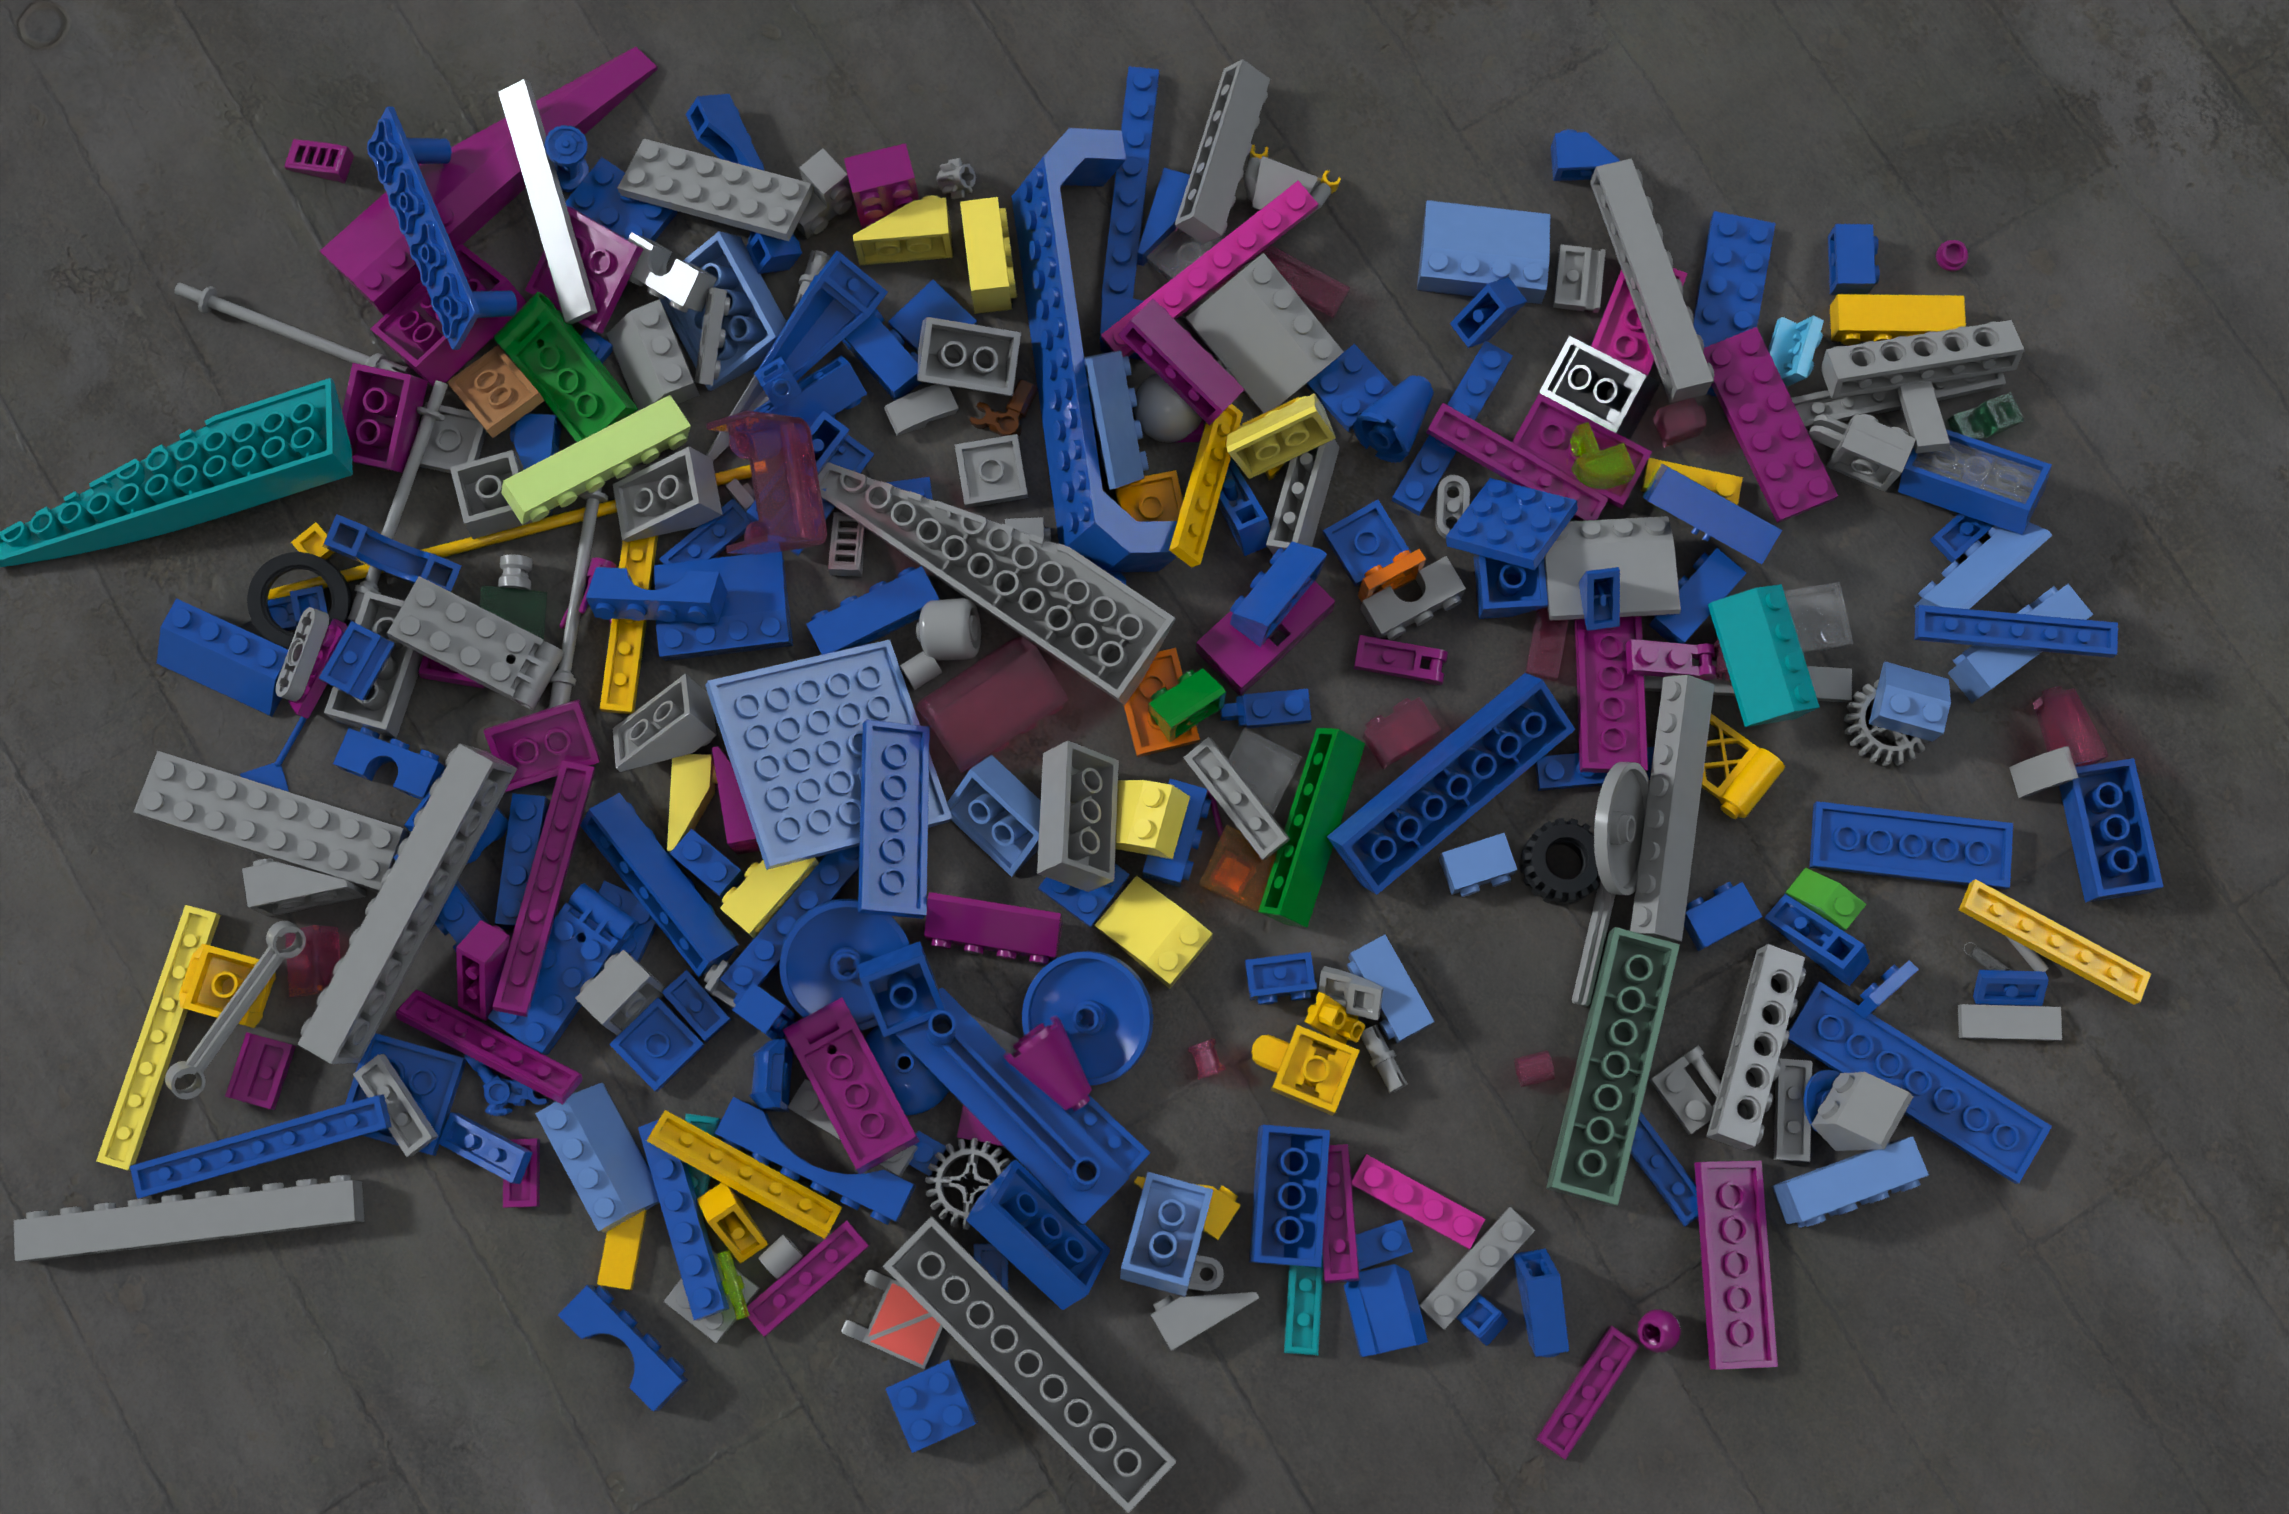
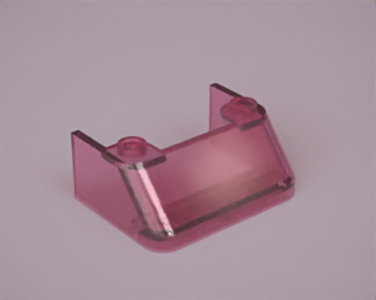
M744 411L706 423L707 430L729 432L731 450L739 458L750 461L759 521L748 524L744 535L745 541L726 546L727 553L760 555L809 548L823 544L827 538V529L812 436L808 424L799 417L755 411Z

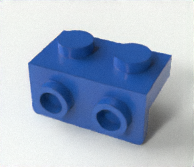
M1311 952L1245 960L1250 1001L1258 1000V1005L1277 1003V997L1291 996V1001L1306 1000L1311 998L1310 993H1316L1317 991Z

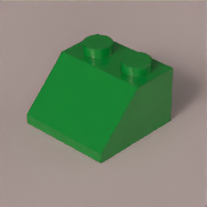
M1203 668L1196 673L1194 670L1186 672L1177 680L1179 684L1170 690L1164 687L1150 697L1151 702L1148 703V711L1169 742L1224 707L1226 691Z

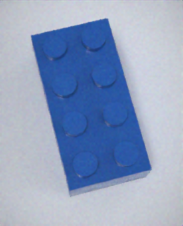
M2135 759L2075 767L2078 778L2060 785L2059 788L2085 903L2147 894L2164 887Z

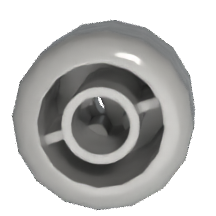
M965 598L931 600L922 607L919 622L916 625V635L918 641L921 642L925 655L934 658L936 661L973 659L977 655L981 645V622L978 609L972 600Z

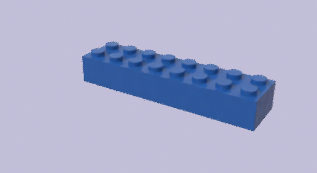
M1524 673L1331 832L1327 838L1361 886L1377 895L1576 729L1543 679Z

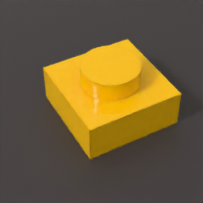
M317 522L291 542L298 552L313 554L325 560L335 553L322 547L327 534Z

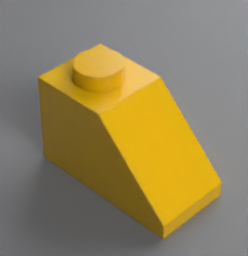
M721 1182L697 1199L707 1223L740 1264L769 1245L742 1201L731 1187Z

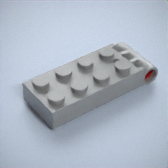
M418 576L387 632L388 638L531 710L535 709L564 655L561 649L545 642L544 639ZM508 658H514L515 663L509 664L506 660Z

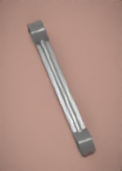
M279 921L269 928L266 935L268 948L188 1060L177 1062L168 1069L165 1082L176 1097L192 1099L203 1091L206 1082L203 1074L205 1069L285 958H293L302 952L306 944V937L304 932L294 923ZM287 933L296 934L295 941L290 947L277 949L276 940L278 936L282 937ZM186 1074H196L195 1081L190 1087L182 1090L175 1088L177 1077L180 1079Z

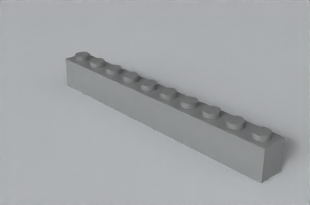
M337 1175L330 1177V1183L317 1184V1179L297 1180L296 1187L284 1188V1183H270L262 1185L263 1191L250 1192V1187H236L229 1189V1195L217 1196L216 1191L196 1192L195 1199L183 1200V1195H169L161 1197L162 1203L149 1204V1199H135L128 1201V1207L116 1208L115 1203L95 1204L94 1211L82 1212V1207L61 1208L60 1215L48 1216V1211L26 1213V1219L14 1220L15 1261L33 1262L365 1222L362 1181L351 1180V1175Z

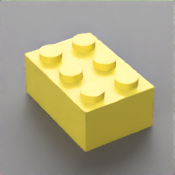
M998 197L960 201L974 312L978 314L1011 310V298H1017L1006 208H999Z

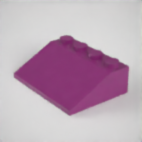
M460 243L454 249L471 291H512L517 300L516 313L527 303L506 277ZM420 281L371 330L420 377L434 387L436 380L447 383L466 362L470 361L489 340L494 338V335L513 316L477 318L459 350H452L448 339L443 335L439 317L432 308L427 288Z

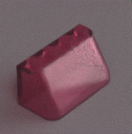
M1019 636L1006 642L927 695L917 704L916 709L962 773L965 770L969 771L972 767L983 761V758L990 753L999 752L1006 748L1010 743L1009 740L1018 734H1025L1031 731L1036 726V722L1046 715L1051 716L1059 712L1069 698L1038 648L1025 637Z

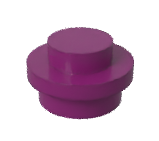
M1949 240L1942 243L1937 249L1936 260L1944 270L1958 271L1967 263L1968 251L1962 242Z

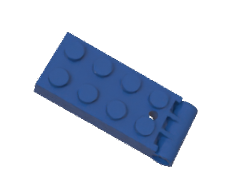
M585 883L581 884L554 919L528 1016L524 1017L492 1010L487 1018L524 1045L543 1055H548L582 1006L576 997L581 993L580 989L583 984L589 979L595 978L604 969L606 961L620 951L626 940L635 930L638 921ZM583 934L586 936L585 941L583 940Z

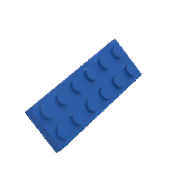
M1717 211L1713 212L1693 314V326L1696 334L1702 337L1704 348L1757 327L1776 223ZM1710 386L1706 395L1717 397L1712 386Z
M866 719L863 723L858 913L923 919L927 915L930 727L870 719Z
M1815 802L1813 804L1809 868L1969 885L1970 882L1976 879L1991 888L2006 890L2010 888L2013 823Z

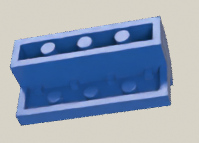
M824 410L746 511L747 518L755 527L771 540L775 539L796 556L801 554L835 509L834 505L809 489L826 463L829 462L861 474L874 457V453L849 436L850 429Z

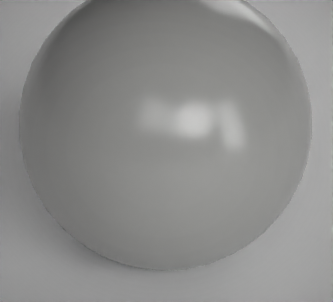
M1157 373L1148 377L1135 394L1137 400V407H1133L1135 419H1140L1142 431L1154 440L1166 443L1183 440L1197 429L1202 421V418Z

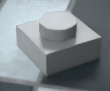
M736 478L726 485L731 497L738 502L745 512L758 497L748 483L742 486Z

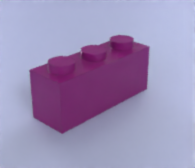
M482 920L456 947L458 1006L486 1021L493 1010L492 1006L509 950V935L500 927L491 926Z

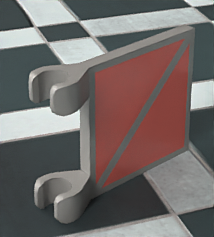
M869 1270L865 1276V1282L884 1290L883 1297L869 1328L847 1320L842 1327V1333L925 1369L943 1327L898 1281L874 1270Z

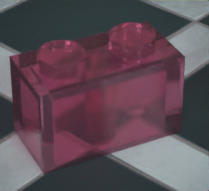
M1420 697L1412 702L1409 698L1404 699L1392 708L1394 713L1386 718L1379 715L1365 725L1367 729L1364 731L1362 738L1383 769L1438 736L1441 729Z

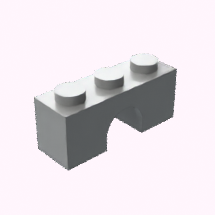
M631 232L628 240L642 247L643 251L628 281L642 286L643 283L649 286L647 292L661 299L668 297L671 299L669 305L682 312L687 313L688 309L702 312L707 301L708 288H713L717 278L696 265L679 259L675 260L672 269L667 273V262L672 251L649 238Z
M1447 556L1418 571L1416 581L1422 590V597L1414 602L1402 601L1396 596L1392 587L1389 586L1362 601L1360 610L1376 638H1388V640L1392 641L1406 632L1404 628L1413 623L1420 626L1434 617L1432 613L1441 608L1448 611L1462 602L1460 598L1463 597L1466 588Z

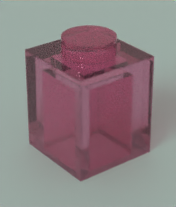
M1695 397L1659 408L1653 421L1664 447L1700 436L1706 426L1707 417L1704 408L1701 405L1698 406Z

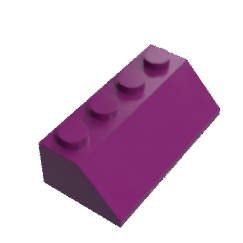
M929 892L924 936L927 941H932V947L940 949H951L952 944L964 946V952L983 955L984 950L997 952L996 957L1016 960V955L1029 957L1030 963L1047 965L1049 960L1057 959L1063 920L1061 913Z

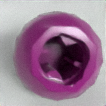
M1654 1309L1648 1311L1640 1319L1637 1333L1640 1342L1646 1349L1656 1353H1664L1670 1351L1678 1343L1681 1328L1678 1320L1672 1313L1662 1309Z

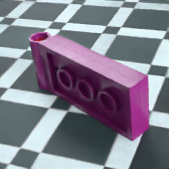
M843 997L783 1029L859 1174L920 1142ZM837 1049L835 1054H830L832 1050Z

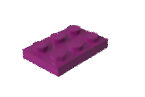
M579 699L485 728L483 731L491 754L517 768L505 792L558 776L562 760L588 766L599 763L601 760Z

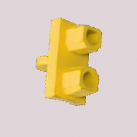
M1318 992L1316 996V1003L1309 1006L1308 1015L1304 1021L1326 1037L1346 1044L1348 1040L1357 1043L1365 1029V1024L1358 1020V1016L1347 1014L1344 1006L1321 992Z

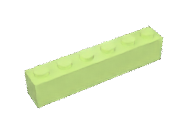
M671 395L503 480L501 493L522 525L530 520L532 522L540 521L549 514V510L559 505L563 508L572 504L578 495L586 491L593 493L604 486L605 481L613 477L618 479L626 476L632 471L634 466L641 462L644 464L651 463L659 457L660 452L668 448L675 450L681 447L687 441L691 425Z

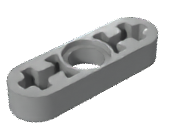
M309 607L301 615L276 683L277 696L294 702L302 697L329 625V615L326 612Z

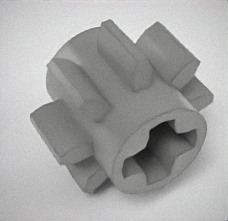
M956 158L940 165L941 170L937 175V183L943 194L951 193L952 199L963 198L967 193L973 192L972 187L975 184L976 176L969 163L962 165L961 158Z

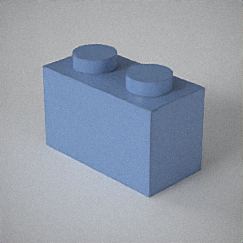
M1505 833L1442 852L1439 857L1451 895L1460 892L1462 897L1479 892V886L1490 882L1493 887L1511 881L1510 876L1514 875L1518 870Z

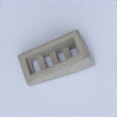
M834 512L828 563L830 576L862 577L865 527L859 523L858 528L840 527V522L856 521L845 513ZM840 534H857V538L840 539ZM839 545L856 546L855 550H839ZM838 557H854V562L838 561Z

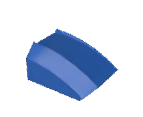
M786 1039L770 1040L752 1055L754 1057L752 1093L749 1097L762 1111L789 1112L787 1107L790 1104L794 1050Z
M1392 1264L1359 1272L1360 1281H1350L1344 1285L1360 1357L1428 1342L1419 1303L1408 1270Z

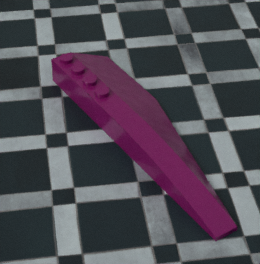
M634 47L538 99L536 104L546 136L553 128L561 125L573 126L585 135L658 70L657 66L637 47ZM506 117L452 146L451 160L448 164H419V168L454 249L460 243L464 244L526 188ZM386 192L320 250V253L383 316L421 281L419 269L415 260L411 258L409 245L404 234L399 229V221L394 209L389 205Z

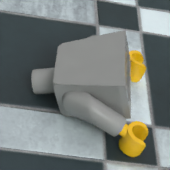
M1252 145L1250 159L1243 177L1247 198L1252 202V207L1261 210L1299 180L1318 203V208L1303 220L1323 206L1330 194L1337 190L1341 178L1338 177L1336 182H1329L1327 177L1330 171L1326 170L1320 182V178L1269 159L1268 147H1265L1264 153L1256 154L1255 145Z

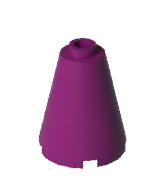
M1055 1015L1049 1018L1053 1023L1052 1025L1045 1027L1043 1023L1039 1024L1012 1045L1016 1052L1011 1054L1006 1051L1003 1057L1064 1110L1072 1108L1074 1111H1077L1090 1101L1088 1094L1092 1089L1059 1017Z

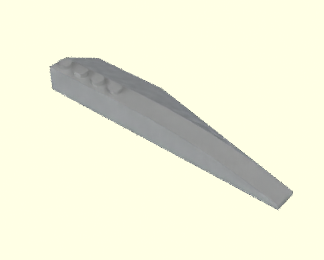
M829 462L826 463L809 487L810 490L913 562L922 566L929 573L967 599L972 600L977 606L1124 706L1143 680L1176 620L1175 617L1068 546L1056 544L1034 534L1030 535L1016 530L1014 527L993 522L980 515L940 501L925 498L911 491H905L889 483L868 478L863 474Z

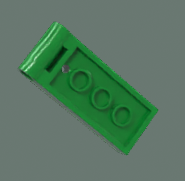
M537 292L494 335L496 342L506 351L524 376L538 390L546 404L576 442L634 414L638 410L571 324L565 323L563 313L560 310H556L553 302L543 293Z

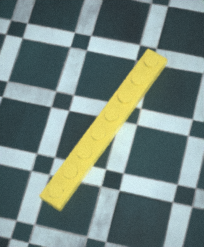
M185 905L96 1162L129 1171L130 1166L135 1165L188 1012L187 1009L180 1008L179 991L193 953L201 944L211 945L221 916L220 914Z

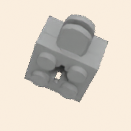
M1857 413L1848 424L1827 415H1817L1813 422L1814 426L1809 431V436L1812 440L1833 448L1826 467L1884 492L1903 472L1916 441V438L1909 436L1908 432L1901 428H1890L1878 423L1879 421L1871 415H1860Z

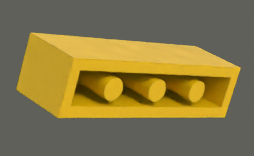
M1837 294L1830 305L1831 341H1841L1844 345H1856L1860 342L1882 341L1899 336L1907 337L1925 334L1930 331L1938 332L1966 326L1964 296Z

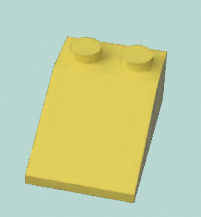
M931 195L925 196L921 200H914L854 234L853 242L859 264L868 265L953 258L951 224L946 198Z
M1118 780L1115 849L1173 859L1190 796L1171 784L1147 780Z
M1138 876L1131 881L1094 925L1169 989L1212 940L1213 936L1212 932L1189 913Z

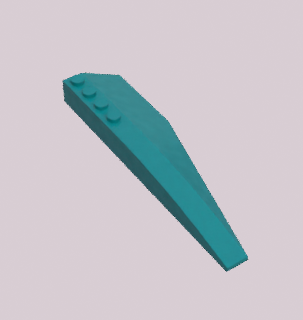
M328 378L214 415L205 420L206 426L194 432L190 428L179 434L180 440L167 447L161 444L153 448L147 458L140 462L135 458L89 483L90 489L80 494L74 491L63 497L65 502L50 510L46 506L35 512L36 515L31 521L25 524L19 521L0 531V567L61 558L155 537L353 475L352 448L333 379Z

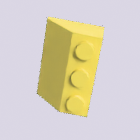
M1312 394L1300 397L1293 404L1280 410L1271 411L1265 417L1251 424H1244L1238 427L1236 431L1227 435L1226 448L1245 475L1251 479L1336 439L1323 405L1317 396Z

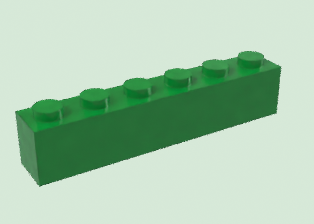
M1316 729L1284 832L1291 840L1277 851L1258 911L1285 925L1308 927L1332 853L1333 845L1327 836L1341 824L1358 765L1361 761L1365 743L1340 729Z

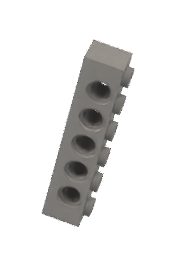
M2012 320L1994 321L1983 325L1962 326L1945 331H1930L1920 335L1899 336L1894 339L1868 341L1863 344L1836 346L1826 349L1820 370L1831 398L1836 399L1898 389L1900 386L1927 381L1936 383L2016 370L2024 352V347Z
M1769 944L1756 950L1707 1132V1138L1741 1150L1753 1148L1756 1144L1760 1143L1764 1134V1125H1761L1764 1112L1766 1113L1769 1110L1773 1099L1770 1089L1772 1082L1777 1079L1781 1069V1062L1778 1061L1779 1055L1789 1039V1031L1786 1030L1789 1018L1793 1017L1798 1004L1797 999L1794 998L1797 987L1801 986L1806 974V969L1803 968L1805 957ZM1772 978L1779 982L1780 993L1773 990L1771 986ZM1763 1009H1766L1772 1015L1771 1024L1764 1020L1762 1015ZM1755 1040L1763 1045V1056L1756 1052L1754 1048ZM1747 1071L1754 1075L1756 1080L1755 1087L1747 1083ZM1739 1103L1743 1104L1747 1109L1746 1119H1743L1738 1114L1737 1106Z

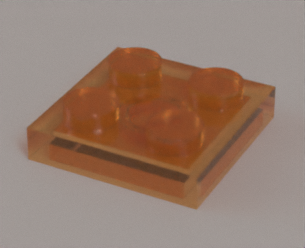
M1226 825L1198 885L1258 913L1277 851L1266 860H1263L1241 831Z

